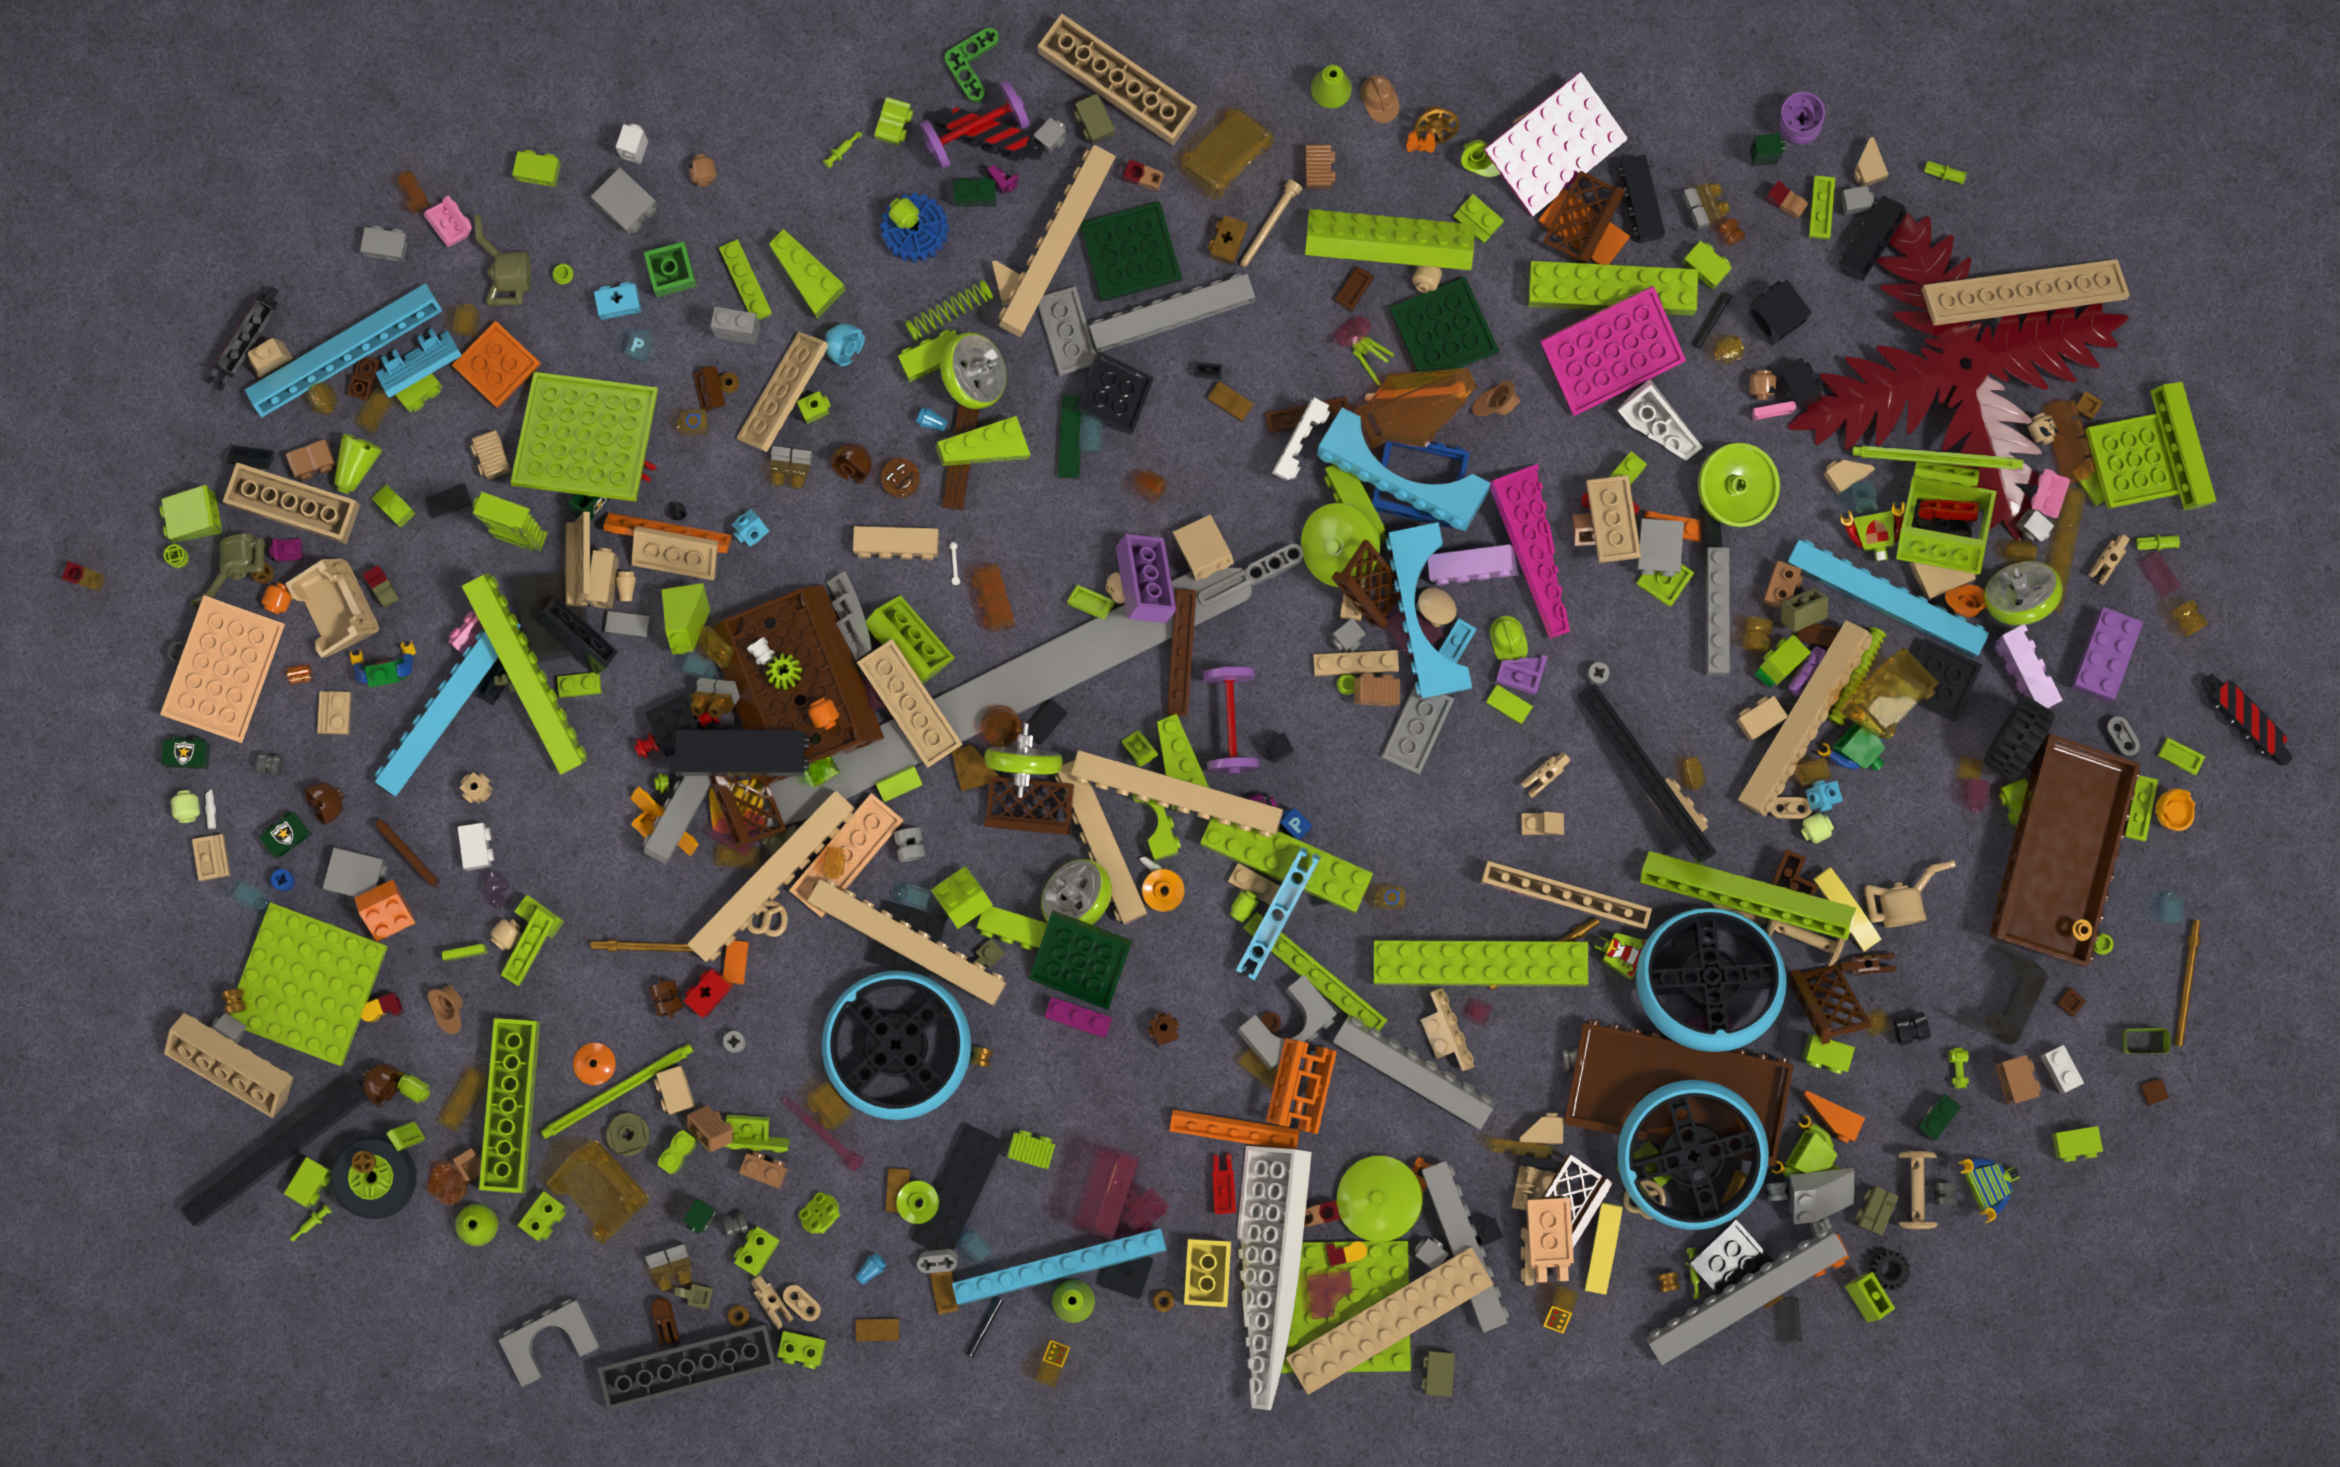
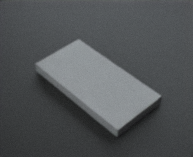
M1076 286L1043 295L1038 308L1059 377L1091 368L1096 351Z
M1414 685L1381 758L1420 775L1454 698L1448 695H1441L1423 699L1422 695H1417L1416 685Z

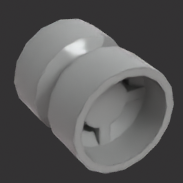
M908 828L894 832L895 843L900 847L897 849L899 862L915 861L926 857L924 845L920 844L923 840L921 828ZM912 841V844L906 845V842Z

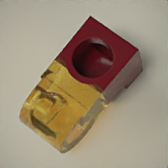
M68 561L61 579L65 582L100 592L106 576Z

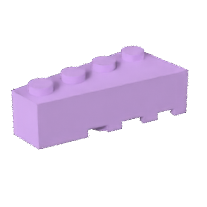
M1511 545L1433 554L1428 559L1430 581L1438 586L1447 585L1450 581L1465 583L1473 579L1488 580L1496 577L1519 576L1518 558Z
M2021 625L1996 640L1995 650L2000 657L2003 656L2007 663L2005 667L2008 673L2014 675L2017 680L2016 687L2021 694L2024 693L2026 697H2030L2049 709L2060 703L2062 698L2051 676L2045 675V664L2042 658L2036 657V646L2033 640H2029L2024 633L2027 631L2026 625Z

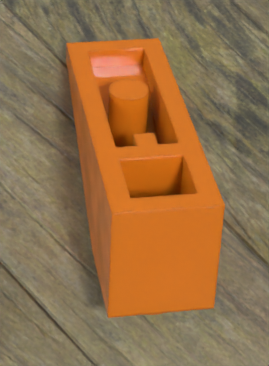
M1807 1090L1803 1092L1802 1096L1829 1130L1837 1135V1140L1846 1144L1849 1141L1854 1142L1865 1117Z

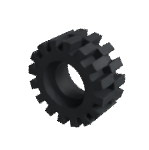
M1884 1251L1876 1255L1874 1260L1871 1261L1869 1272L1874 1273L1883 1289L1893 1290L1902 1287L1908 1281L1910 1264L1907 1263L1908 1260L1903 1257V1254L1896 1251ZM1886 1262H1893L1898 1268L1897 1275L1892 1279L1886 1278L1882 1273V1267Z

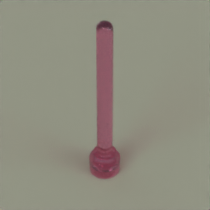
M786 1096L783 1098V1103L846 1159L847 1167L851 1171L855 1172L863 1164L865 1159L861 1155L852 1154L790 1097Z

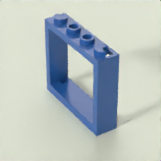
M1401 433L1388 434L1381 462L1385 468H1387L1393 445L1461 461L1457 481L1464 478L1470 454L1465 449L1457 446L1453 449L1448 448L1441 442L1426 443L1425 439L1419 437L1409 439L1405 438V435ZM1377 487L1375 488L1372 504L1376 511L1430 524L1438 522L1439 526L1452 528L1450 523L1438 520L1424 510L1380 500L1381 490Z

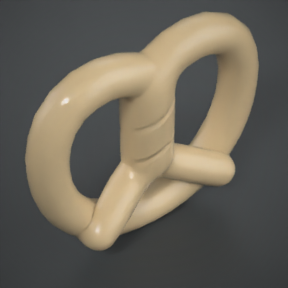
M767 900L764 905L774 908H765L762 911L764 915L761 927L756 928L752 925V916L749 919L751 923L747 929L754 934L765 933L768 936L777 937L787 927V912L780 903ZM780 912V927L777 930H770L772 915Z
M1651 1180L1642 1181L1641 1184L1649 1195H1659V1203L1665 1206L1666 1196L1662 1187ZM1646 1186H1649L1654 1190H1648ZM1626 1190L1623 1197L1624 1207L1629 1212L1640 1213L1644 1218L1652 1220L1653 1218L1638 1206L1634 1207L1630 1204V1195Z

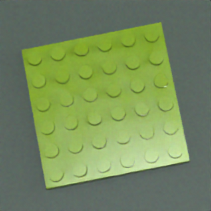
M534 372L512 472L511 486L637 502L658 396V387Z
M270 902L237 989L244 990L242 999L246 1003L247 1010L230 1013L229 1015L246 1025V1031L338 1066H343L388 946Z
M1408 1241L1362 1242L1367 1248V1254L1363 1259L1330 1266L1326 1245L1334 1244L1335 1249L1348 1247L1353 1242H1302L1295 1304L1281 1373H1295L1286 1356L1409 1284ZM1410 1335L1347 1372L1411 1371Z

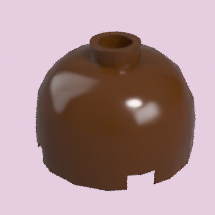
M843 444L835 450L829 459V462L832 461L831 467L837 475L849 481V476L857 480L855 484L863 483L872 469V459L867 449L860 444Z
M318 782L304 789L309 806H313L316 811L315 816L323 825L333 822L342 813L343 804L341 800L344 799V795L339 788L335 789L326 782Z
M379 1064L372 1069H367L363 1075L362 1088L364 1095L375 1106L383 1107L382 1102L385 1100L390 1101L399 1090L397 1085L400 1081V1076H404V1073L390 1064Z

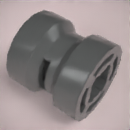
M175 642L168 649L169 658L176 664H179L186 645L182 642Z
M260 752L256 766L257 772L265 773L268 771L271 775L279 776L282 770L283 756L277 754L270 756L266 752Z
M1956 1183L1935 1184V1191L1937 1192L1935 1205H1957V1198L1955 1197Z
M744 1211L737 1213L734 1218L731 1216L723 1217L724 1226L729 1238L736 1236L737 1232L744 1234L750 1231Z

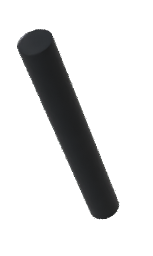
M1724 293L1693 346L1701 349L1732 298L1730 294Z
M996 1297L966 1352L967 1355L974 1357L1004 1302L1001 1298Z

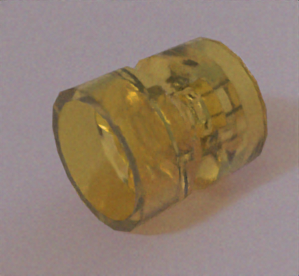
M2194 599L2170 612L2174 621L2181 624L2179 629L2185 638L2209 624L2203 614H2198L2199 607Z
M1747 617L1744 630L1748 633L1744 635L1741 647L1751 651L1768 652L1770 640L1767 636L1772 634L1773 621L1759 617Z

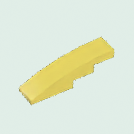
M1831 867L1813 879L1825 899L1856 908L1850 933L1862 951L1865 952L1881 940L1858 903Z
M1601 1202L1585 1291L1605 1295L1607 1293L1623 1206Z

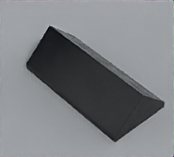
M556 595L534 618L596 675L610 664L618 652Z

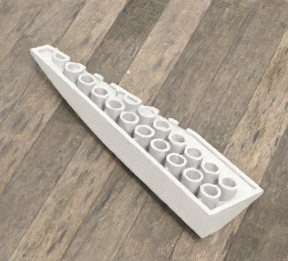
M1246 1146L1237 1237L1241 1240L1239 1259H1242L1243 1271H1240L1245 1288L1242 1291L1245 1327H1248L1246 1346L1250 1349L1248 1368L1251 1369L1252 1378L1249 1380L1251 1406L1256 1409L1271 1410L1282 1370L1295 1304L1312 1152L1296 1149Z

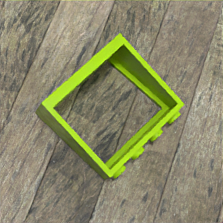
M1913 476L1896 559L1980 574L1997 491L1971 486L1965 487L1954 483H1943L1932 479L1924 480ZM1917 499L1979 502V511H1984L1979 539L1911 527Z

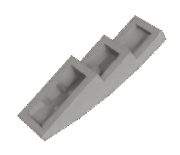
M842 572L827 583L836 598L832 604L841 619L836 624L857 660L872 650L864 614L855 590L846 572Z

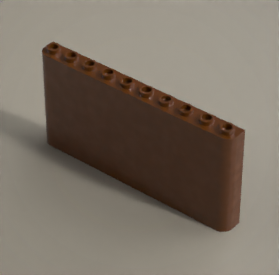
M2051 733L2046 735L2041 746L2036 751L1990 928L1991 938L2081 967L2089 966L2093 959V946L2098 939L2099 923H2101L2104 916L2103 907L2109 897V884L2114 877V865L2119 858L2118 849L2120 842L2124 838L2125 822L2130 815L2129 806L2135 796L2134 787L2136 780L2140 776V763ZM2080 919L2087 920L2092 926V935L2085 941L2075 939L2071 933L2073 923ZM2082 926V927H2081V933L2084 934L2085 929H2084V927Z
M1587 1020V1024L1582 1023L1563 1124L1620 1135L1631 1111L1645 1096L1654 1090L1678 1081H1708L1732 1090L1753 1108L1766 1133L1769 1152L1768 1165L1775 1166L1794 1065L1788 1064L1789 1059L1776 1057V1061L1767 1060L1768 1055L1755 1053V1057L1747 1056V1051L1734 1049V1053L1727 1051H1699L1680 1045L1673 1040L1662 1039L1663 1034L1650 1032V1036L1641 1035L1642 1030L1629 1028V1032L1620 1030L1621 1026L1608 1024V1028L1599 1026L1600 1022ZM1687 1097L1694 1123L1706 1125L1718 1135L1745 1128L1740 1118L1722 1103L1709 1098ZM1668 1103L1658 1108L1649 1116L1641 1127L1637 1139L1663 1144L1667 1137L1666 1135L1650 1133L1647 1129L1674 1127ZM1679 1109L1676 1112V1117L1679 1119L1684 1118L1687 1111ZM1688 1129L1682 1135V1138H1691L1693 1131ZM1731 1139L1729 1146L1732 1148L1738 1147L1740 1139ZM1710 1145L1708 1152L1711 1154L1717 1153L1719 1145ZM1752 1150L1730 1157L1752 1161Z

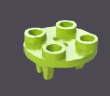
M822 1192L817 1193L799 1213L803 1228L811 1234H824L836 1218L841 1216L837 1200L833 1196Z

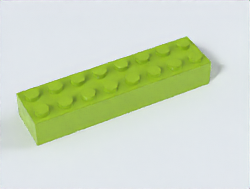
M1309 209L1305 255L1471 270L1474 254L1475 224Z
M1531 261L1529 266L1528 307L1600 311L1652 285L1666 314L1694 316L1697 311L1698 269Z
M1211 818L1200 842L1202 847L1281 882L1284 881L1300 849L1303 847L1307 849L1306 857L1302 856L1299 862L1300 866L1309 869L1313 864V854L1321 857L1303 892L1314 895L1321 900H1325L1356 915L1373 877L1372 872L1279 831L1277 835L1272 834L1271 838L1259 835V830L1251 828L1249 832L1239 829V824L1231 822L1230 826L1218 823V818ZM1293 873L1294 880L1298 882L1303 881L1301 873Z
M494 1018L479 1190L526 1194L540 1022Z

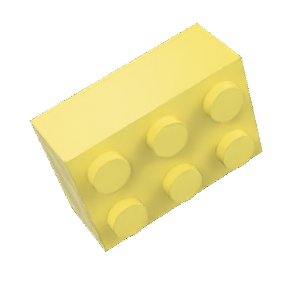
M1188 1239L1184 1305L1227 1307L1231 1242Z

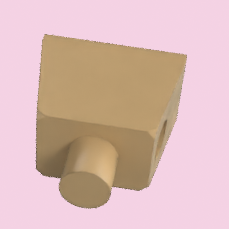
M275 338L269 339L247 353L249 363L259 380L294 360L284 342Z

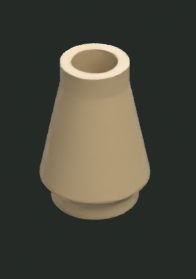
M617 572V577L615 578L620 601H632L636 582L634 572Z

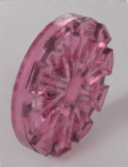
M1357 316L1354 320L1351 318L1346 321L1345 325L1342 324L1337 329L1338 332H1335L1334 338L1336 343L1340 347H1349L1360 342L1370 332L1371 323L1366 317Z

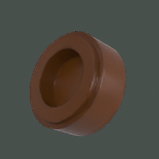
M1267 1012L1260 1019L1271 1033L1277 1032L1281 1026V1019L1274 1012Z

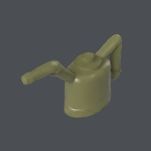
M474 215L476 240L479 245L495 258L491 268H488V277L492 278L493 283L488 293L486 304L494 307L521 305L523 303V292H530L529 251L500 252L483 235L481 215ZM498 291L515 292L514 297H496Z
M236 534L223 539L220 542V573L206 593L190 601L191 606H198L203 596L210 598L216 596V593L227 577L239 580L244 578L249 572H262L265 565L264 540L262 538L256 539L251 534Z

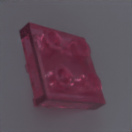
M1152 1188L1143 1197L1130 1190L1128 1193L1131 1195V1198L1123 1197V1201L1130 1211L1122 1220L1137 1234L1149 1232L1154 1222L1165 1215L1170 1205Z

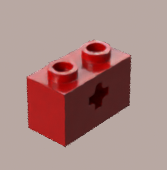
M707 969L699 977L700 983L696 987L693 985L685 993L687 997L684 1002L701 1018H706L734 987L716 969H711L710 971ZM704 988H710L709 993L711 995L704 996Z

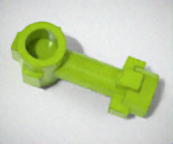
M1953 1048V1050L1948 1052L1949 1062L1955 1063L1956 1078L1951 1079L1955 1089L1967 1088L1969 1079L1964 1078L1963 1062H1968L1969 1055L1967 1049Z

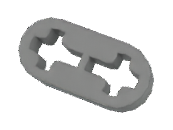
M951 1249L925 1251L920 1254L917 1267L923 1273L952 1271L957 1266L958 1255ZM945 1258H948L952 1262L948 1263V1261L945 1260ZM924 1260H928L931 1264L927 1265V1262H924Z

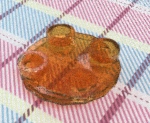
M448 1162L438 1164L430 1175L427 1190L439 1202L453 1205L463 1199L468 1186L456 1164Z

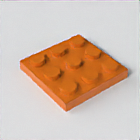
M497 321L452 364L497 409L541 365Z

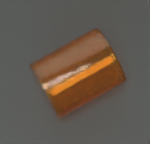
M310 664L287 668L290 685L313 681Z

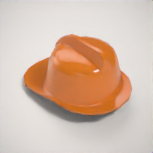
M1963 585L1950 589L1945 594V600L1948 605L1954 609L1955 614L1960 616L1974 617L1986 608L1984 601L1985 591L1976 585Z

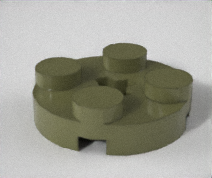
M632 1113L620 1114L612 1120L607 1129V1141L609 1146L618 1154L634 1156L641 1153L648 1146L650 1129L647 1122L640 1116ZM626 1129H629L631 1132L634 1131L630 1141L627 1138H623Z

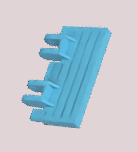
M433 328L428 330L431 338L425 340L421 334L417 336L424 350L421 351L418 347L404 356L406 361L404 362L396 349L392 351L395 359L389 361L385 355L381 357L387 372L382 368L375 373L389 398L462 356L448 331L440 335L442 340H439Z

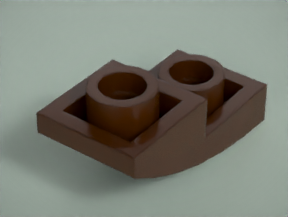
M366 356L357 362L355 374L351 377L348 396L368 401L377 376L375 372L379 370L381 360Z

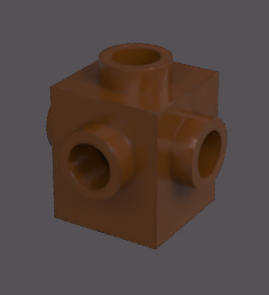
M1165 1012L1152 1016L1154 1020L1150 1021L1151 1026L1147 1028L1151 1038H1156L1159 1046L1179 1039L1176 1030L1180 1029L1176 1017L1171 1018V1015H1165ZM1166 1025L1168 1029L1161 1031L1160 1026Z

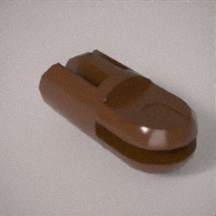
M657 1298L651 1304V1313L659 1345H664L660 1324H662L667 1344L673 1343L669 1321L675 1341H681L670 1301L666 1298Z

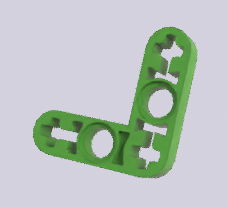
M986 28L951 48L945 54L946 65L968 100L972 103L981 102L985 97V90L968 62L998 44L999 35L993 28ZM986 34L994 35L993 42L987 40L983 42L984 47L981 48V44L977 39L980 38L982 42L986 39ZM969 44H976L978 50L972 54L966 51V47ZM951 55L959 56L958 63L961 67L958 69L954 61L950 62ZM968 71L971 77L967 81H962L959 78L960 73ZM973 83L976 91L981 90L979 92L980 96H971L972 89L968 85Z

